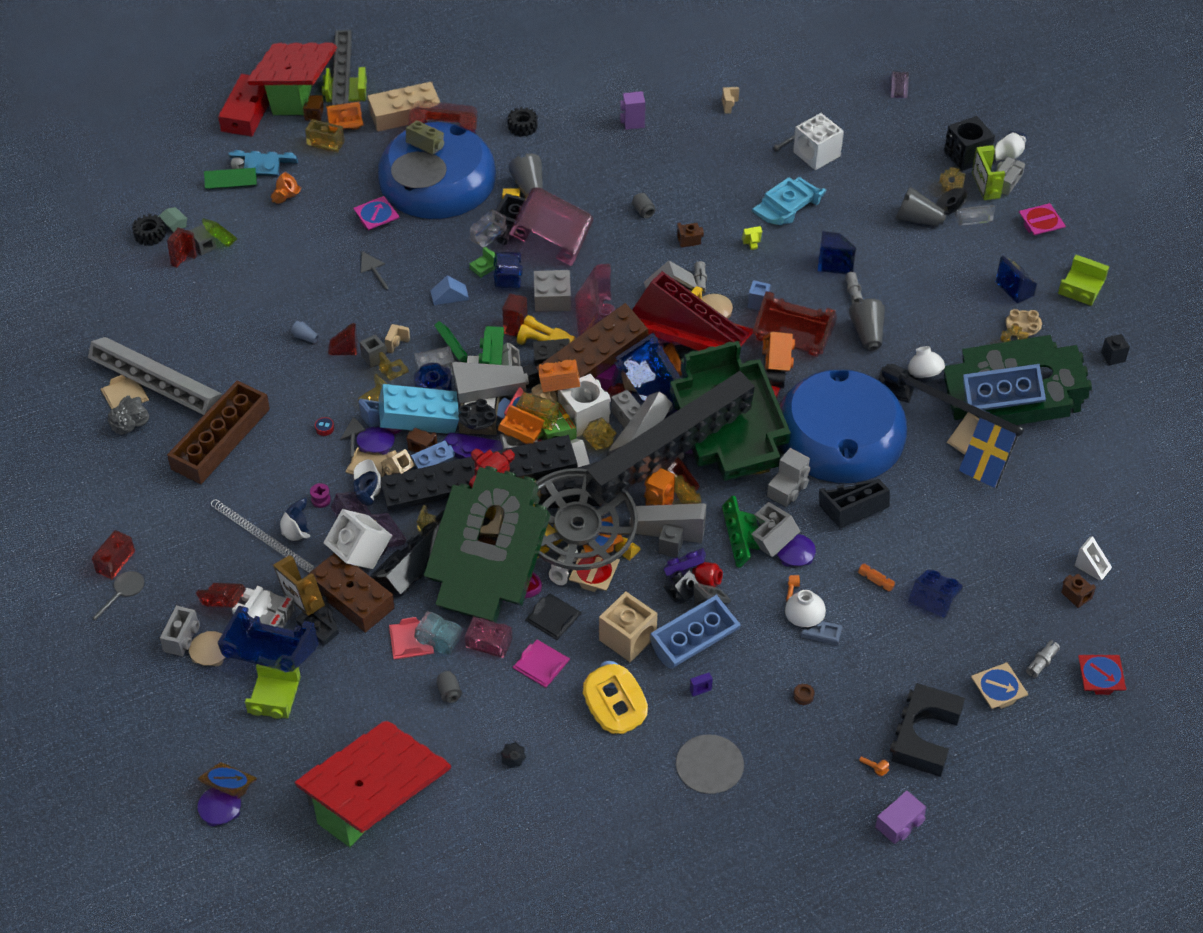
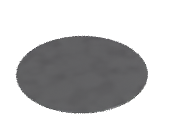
M411 152L395 160L391 167V173L393 178L404 186L424 188L432 186L444 178L446 164L440 157L434 154Z
M700 735L690 739L680 748L676 758V768L680 778L687 786L702 793L713 794L732 788L740 780L744 770V760L738 747L730 740L718 735Z

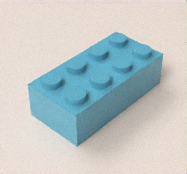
M389 384L382 385L379 395L380 427L403 430L417 428L434 433H455L459 422L457 391Z

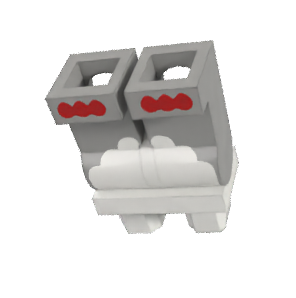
M257 586L255 590L245 588L241 597L246 604L243 605L237 602L232 608L233 615L241 619L242 625L249 626L277 639L285 627V622H288L295 611V603L293 597L286 595L284 598Z

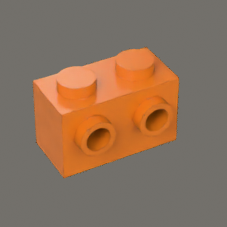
M660 468L652 475H648L644 484L646 486L644 498H646L645 506L672 505L674 500L675 474Z

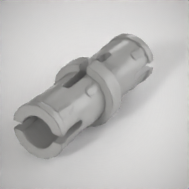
M698 261L694 264L695 274L693 277L696 285L702 288L703 295L706 293V264Z
M849 272L845 275L852 304L855 302L857 304L863 303L862 288L858 283L857 275L855 272Z
M1050 640L1044 649L1035 655L1034 661L1026 668V672L1030 676L1035 673L1033 678L1038 677L1043 668L1050 665L1051 659L1060 650V646L1056 642L1053 644V641Z

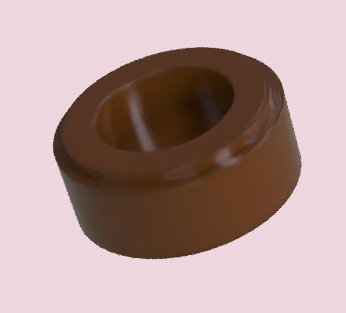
M799 684L794 689L793 698L800 705H808L814 700V689L808 684Z

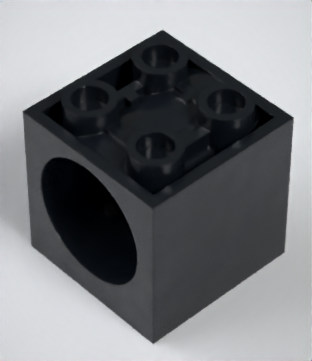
M974 116L948 125L944 152L961 171L973 168L976 148L994 145L995 135L978 116Z

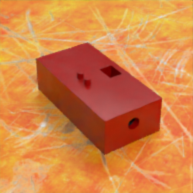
M240 75L218 116L221 132L253 137L270 104L265 85H248L247 80L250 75Z

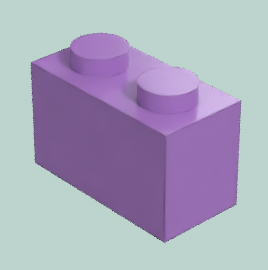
M643 91L623 93V100H620L621 111L623 110V113H620V121L624 123L625 130L645 128V99Z
M906 791L877 816L875 827L895 844L900 839H906L913 827H919L924 822L926 806Z

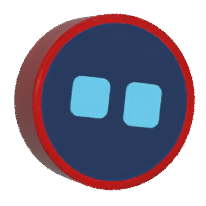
M327 417L318 419L315 422L317 434L327 436L333 433V420Z

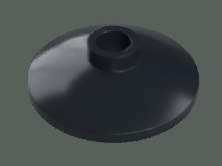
M963 188L949 190L939 198L936 205L944 210L945 215L952 214L965 204L968 194Z

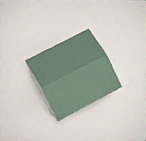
M176 207L166 209L159 215L164 224L174 234L187 225V218Z

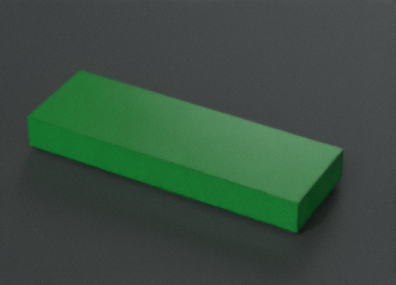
M256 168L204 171L205 189L256 186Z
M438 321L434 325L457 359L460 362L467 363L468 354L451 330Z

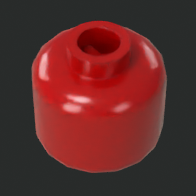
M704 562L692 570L699 584L717 587L722 582L723 571L716 563Z

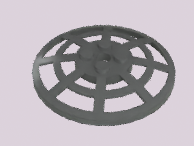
M587 469L559 470L536 481L539 486L537 492L546 487L551 495L542 506L548 509L555 502L560 508L555 517L550 516L548 522L554 524L555 533L549 536L544 535L541 546L546 545L555 553L566 558L565 562L557 561L539 551L538 556L544 561L564 569L591 570L612 563L628 550L637 531V509L628 491L625 493L621 492L611 502L604 503V506L598 510L587 504L588 497L592 498L586 491ZM567 478H584L582 489H567L560 492L557 491L553 482ZM580 495L579 502L566 504L562 499L567 496ZM623 501L630 512L631 527H619V517L615 507ZM608 512L611 514L613 527L602 526L601 517ZM581 521L583 525L575 526L573 522ZM600 533L611 534L603 546H600L595 541ZM618 534H630L624 547L619 552L611 556L605 551L612 545ZM559 539L569 544L568 551L556 547L552 542ZM588 544L594 550L587 553H575L577 545ZM599 555L603 559V561L592 564H573L574 558L581 559Z

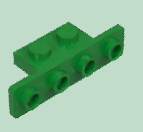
M486 326L484 338H480V349H483V353H479V364H502L504 327Z
M732 495L722 505V510L736 567L741 568L751 557L749 548L760 549L751 535L758 529V524L754 514L739 511L736 496Z

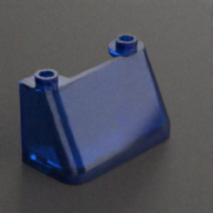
M654 333L615 357L617 361L614 364L620 372L624 371L643 402L649 395L660 392L666 395L667 399L673 403L670 395V382L681 377L662 346H659L658 339ZM674 403L670 407L668 413L675 409Z
M238 606L217 642L221 654L226 658L279 669L283 672L294 671L315 652L318 646L314 623L304 621L301 627L296 625L294 631L267 625L260 622L259 616L251 617L247 613L249 611L248 607Z

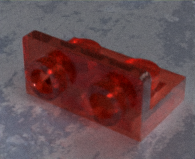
M178 227L167 240L171 266L178 267L181 262H184L186 256L193 259L197 257L194 234L189 230Z
M213 583L208 590H197L196 595L199 597L200 602L207 607L234 608L246 591V588L243 584Z

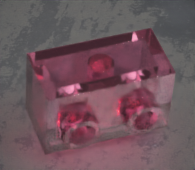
M473 617L465 634L466 648L501 658L505 657L513 639L512 627Z

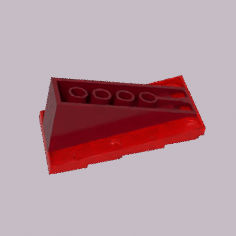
M663 271L650 282L632 309L648 328L649 335L667 342H677L698 351L739 341L742 347L755 331V329L731 322Z

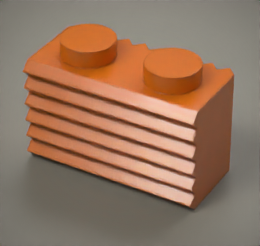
M575 359L539 365V378L543 392L580 387V376Z

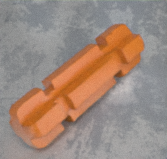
M863 563L858 571L860 575L868 576L867 579L880 587L883 586L889 592L894 588L895 581L890 578L886 579L885 575L873 568L871 570V567Z

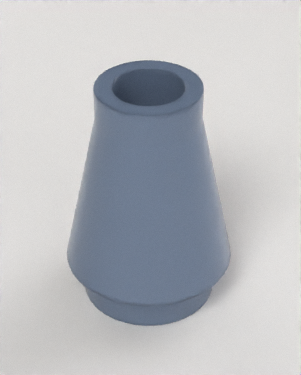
M296 321L292 326L291 334L295 338L313 344L317 342L319 334L303 321Z

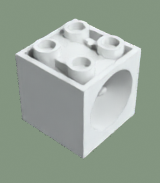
M820 113L796 126L793 152L814 170H817L841 156L844 131Z
M591 373L580 378V387L558 390V404L561 403L576 426V437L609 423V414H611L609 402H611L608 392H604L600 382L597 379L595 380Z
M342 509L323 543L347 564L374 569L392 535L369 515Z

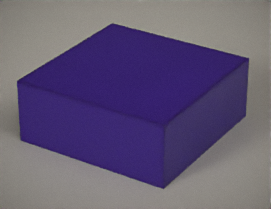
M709 672L690 679V692L693 697L712 690L713 678Z

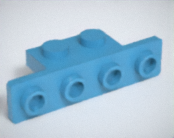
M241 150L229 152L231 160L233 158H242L245 161L244 168H256V175L279 176L280 162L298 163L296 155L289 152L284 153V155L277 154L276 152L261 154L258 151L244 153Z

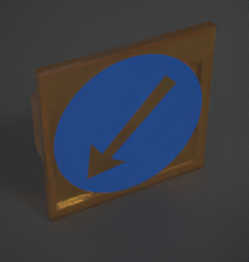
M220 762L198 777L197 780L229 795H237V799L246 794L248 786L256 781L257 778Z

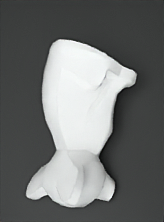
M569 544L562 550L568 551ZM561 555L557 561L565 562L566 557ZM551 564L552 568L549 570L551 581L558 585L566 584L569 569Z

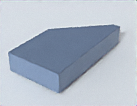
M822 621L809 630H803L801 638L838 646L842 625Z

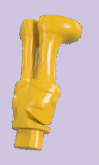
M528 315L524 320V324L520 327L517 344L524 345L528 339L546 341L568 338L572 342L575 340V336H571L560 328L552 329L536 321L533 316Z

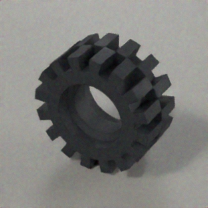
M520 107L519 110L514 108L515 111H510L508 114V130L511 134L514 133L515 136L519 134L520 137L525 135L527 137L528 134L532 135L533 132H536L538 120L533 109L529 110L528 107L525 109Z
M148 214V217H146V215H142L143 218L138 217L134 221L132 229L135 240L142 245L143 243L144 246H147L149 243L150 246H153V243L158 244V240L162 242L163 238H165L164 221L160 216L157 217L154 214L152 217V214Z

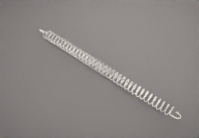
M224 507V509L220 511H223L221 513L226 515V517H229V515L227 516V514H230L231 509L229 513H227V511L229 510L228 507ZM247 521V526L244 525L243 527V525H240L247 531L252 530L250 533L255 536L261 532L260 528L257 529V527L251 529L254 525L249 523V521ZM263 532L264 535H263L262 537L260 536L259 539L262 540L261 538H263V542H267V541H264V540H265L264 537H265L266 535L268 536V534H265V532ZM274 539V540H275L274 544L271 543V545H269V546H271V547H272V545L275 546V544L277 543V542H276V539ZM279 543V544H280L279 548L276 547L275 550L279 549L278 552L281 553V552H280V551H281L280 548H281L282 546H281V543Z

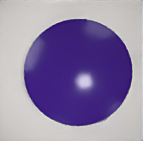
M382 427L366 428V431L360 432L357 436V444L363 453L387 454L395 442L393 433Z
M797 534L777 555L786 567L791 565H809L813 561L816 549L814 543L808 537Z
M213 787L200 797L197 807L198 813L209 826L227 823L240 815V796L232 788Z

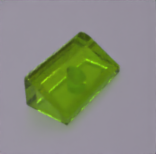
M202 219L206 230L229 247L237 240V237L219 223Z

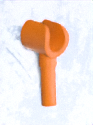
M799 575L789 576L786 601L792 596L794 587H800Z
M862 756L859 759L860 762L874 768L878 776H883L889 771V763L886 760H882L877 764Z

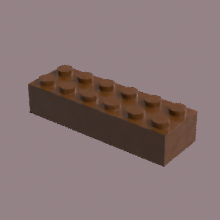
M624 303L541 363V365L575 359L580 378L590 373L596 378L650 338L648 328L630 307ZM537 366L536 369L539 375V366Z
M237 380L167 454L170 469L202 484L270 410L267 394Z

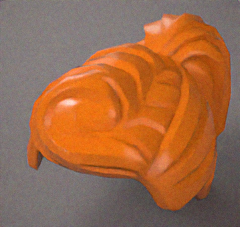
M287 172L282 173L278 177L276 189L271 194L272 202L276 204L283 203L287 198L296 196L301 190L295 178L287 174Z

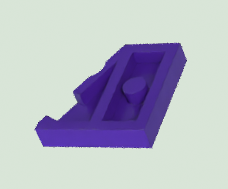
M704 548L689 552L679 559L676 557L668 560L664 567L666 576L678 570L682 571L704 563L706 557Z

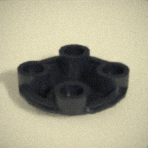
M478 399L476 402L460 406L458 417L465 427L481 430L488 428L495 422L496 412L487 404L486 400Z

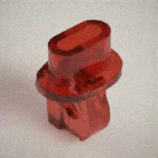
M616 383L614 386H609L606 392H608L611 398L626 390L624 384Z

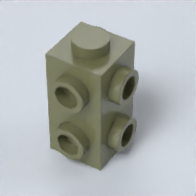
M416 120L406 127V142L428 153L435 154L444 146V133Z

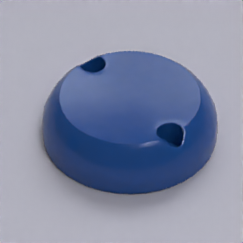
M445 122L424 123L444 133V146L434 155L440 157L446 164V174L441 181L429 187H407L398 183L392 176L391 167L396 159L411 152H426L406 142V130L398 134L388 144L378 164L380 190L393 207L406 214L428 219L458 216L469 212L483 203L494 188L496 166L493 154L478 135L466 128Z
M853 370L821 371L798 382L787 392L780 403L781 411L791 435L789 443L779 447L783 454L791 448L809 457L810 472L808 475L835 483L866 481L890 469L898 461L905 447L907 420L902 405L887 386L867 374Z

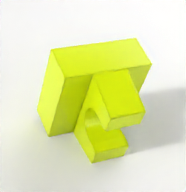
M761 226L743 230V244H749L751 250L758 249L757 243L761 241L762 236Z

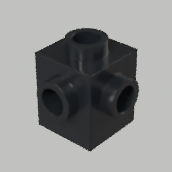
M678 570L670 576L671 579L663 586L673 602H682L694 596V585L698 582L690 570Z

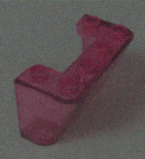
M534 187L522 203L509 234L525 242L530 232H533L561 247L562 249L556 258L572 266L594 219L588 212L542 188ZM516 229L523 230L525 234H519ZM564 253H567V254L571 255L572 257L569 259V258L564 257L563 254H564Z

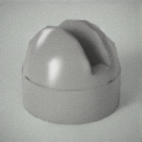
M233 158L231 160L232 169H243L245 161L242 158Z

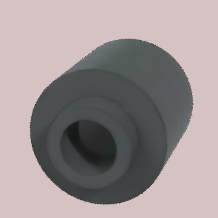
M638 193L633 197L632 205L640 216L650 218L654 215L655 206L645 193Z
M444 671L437 676L436 684L442 700L449 703L456 702L462 695L456 676L450 671Z

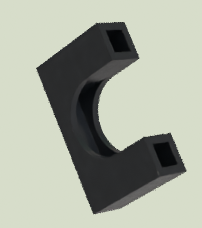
M916 683L914 691L910 690L907 697V702H910L909 706H904L901 718L904 719L903 724L899 723L895 735L898 736L897 741L893 740L891 744L892 762L941 777L949 748L921 739L915 733L913 725L922 719L932 718L957 726L965 698Z

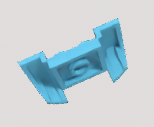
M788 177L766 192L762 202L754 207L752 212L767 223L777 225L790 224L793 222L796 212L810 202L818 205L826 193V189L816 188L800 177L794 181Z

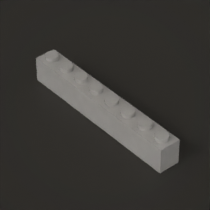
M107 337L91 341L89 359L203 415L222 396V393Z

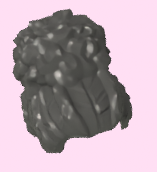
M127 395L120 401L119 406L110 411L107 421L110 427H112V431L123 435L131 432L135 426L139 427L146 424L149 420V414L147 409L142 406L140 397L131 399Z

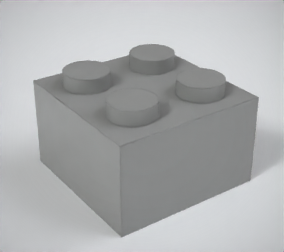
M570 270L534 271L535 312L571 311Z

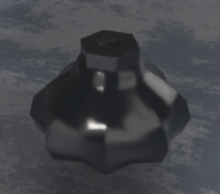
M516 741L511 744H505L504 749L500 752L502 763L510 768L521 766L522 762L527 758L524 753V747L520 746Z

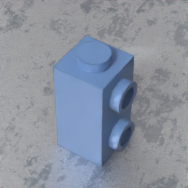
M442 441L412 454L411 459L415 464L412 468L414 470L453 461L454 450L451 445L448 446L446 441Z

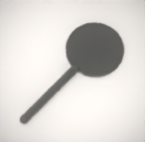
M134 571L120 574L114 582V588L117 593L93 616V620H96L120 595L130 597L141 592L145 584L143 576Z

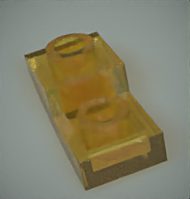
M676 476L675 492L682 504H701L700 493H696L695 487H689V484L684 482L683 476Z

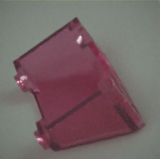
M610 264L596 265L575 295L578 336L615 311L613 305L603 303L605 299L611 300Z

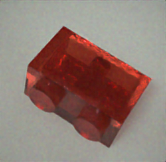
M509 293L502 308L504 334L518 336L520 327L524 324L527 316V297Z
M117 530L113 531L92 557L96 573L110 579L116 576L135 552L130 536Z

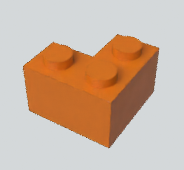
M770 332L763 337L762 355H766L765 370L786 371L787 373L790 371V368H793L794 358L791 357V351L795 347V339H792L793 334Z

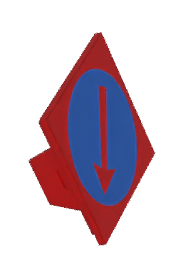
M1078 655L1084 691H1094L1096 695H1110L1113 691H1126L1120 655Z

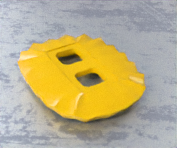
M607 664L587 676L583 683V695L590 713L603 730L611 734H624L643 723L647 716L648 705L639 684L625 667L618 664ZM613 683L618 692L611 697H607L602 688ZM623 701L628 711L622 715H617L613 705Z

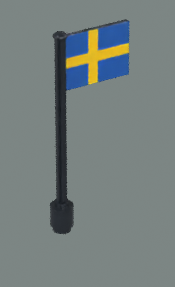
M887 364L882 370V376L886 381L899 387L910 385L980 417L959 471L991 487L997 488L1018 436L1023 434L1024 427L1022 425L1017 426L910 377V372L907 369L895 364Z

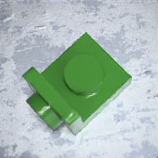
M487 247L482 249L483 256L469 264L470 269L480 278L497 268V256Z

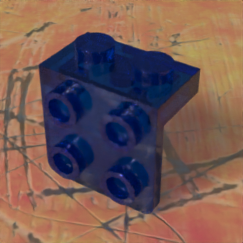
M926 570L915 581L908 602L945 618L954 597L962 590L963 585L954 578L942 576L936 570Z

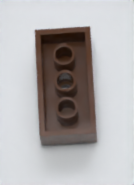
M335 553L309 573L314 574L321 596H326L331 606L365 633L394 609L392 593L359 567L347 564Z

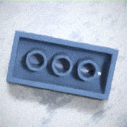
M1040 364L963 375L966 403L982 410L1046 401Z
M715 595L650 634V640L660 661L666 667L673 669L740 628L741 624L721 599Z

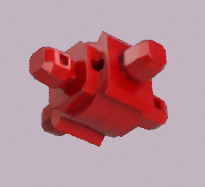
M474 449L471 452V458L475 462V475L470 479L469 485L473 488L479 467L485 468L490 466L503 474L504 471L509 472V464L515 458L514 452L509 449L500 454L498 451L492 453L489 449L483 453L480 449Z

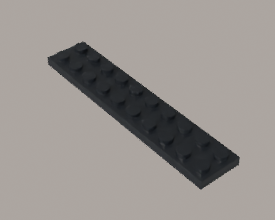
M569 435L498 450L500 454L509 449L514 452L515 458L509 464V472L516 474L515 477L522 479L523 476L536 478L559 470L578 468ZM471 457L405 471L403 474L397 473L381 477L388 511L448 498L453 484L457 486L460 483L469 485L470 479L475 475V462Z

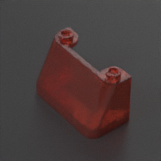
M416 101L409 113L408 126L416 120L422 123H427V120L458 122L464 129L477 134L478 111L474 106Z
M766 291L753 328V334L756 336V339L763 342V337L770 332L793 334L792 339H795L794 348L808 351V354L813 356L823 354L837 320L836 310L827 308L823 312L820 308L818 310L785 302L783 298H780V300L774 298V293Z

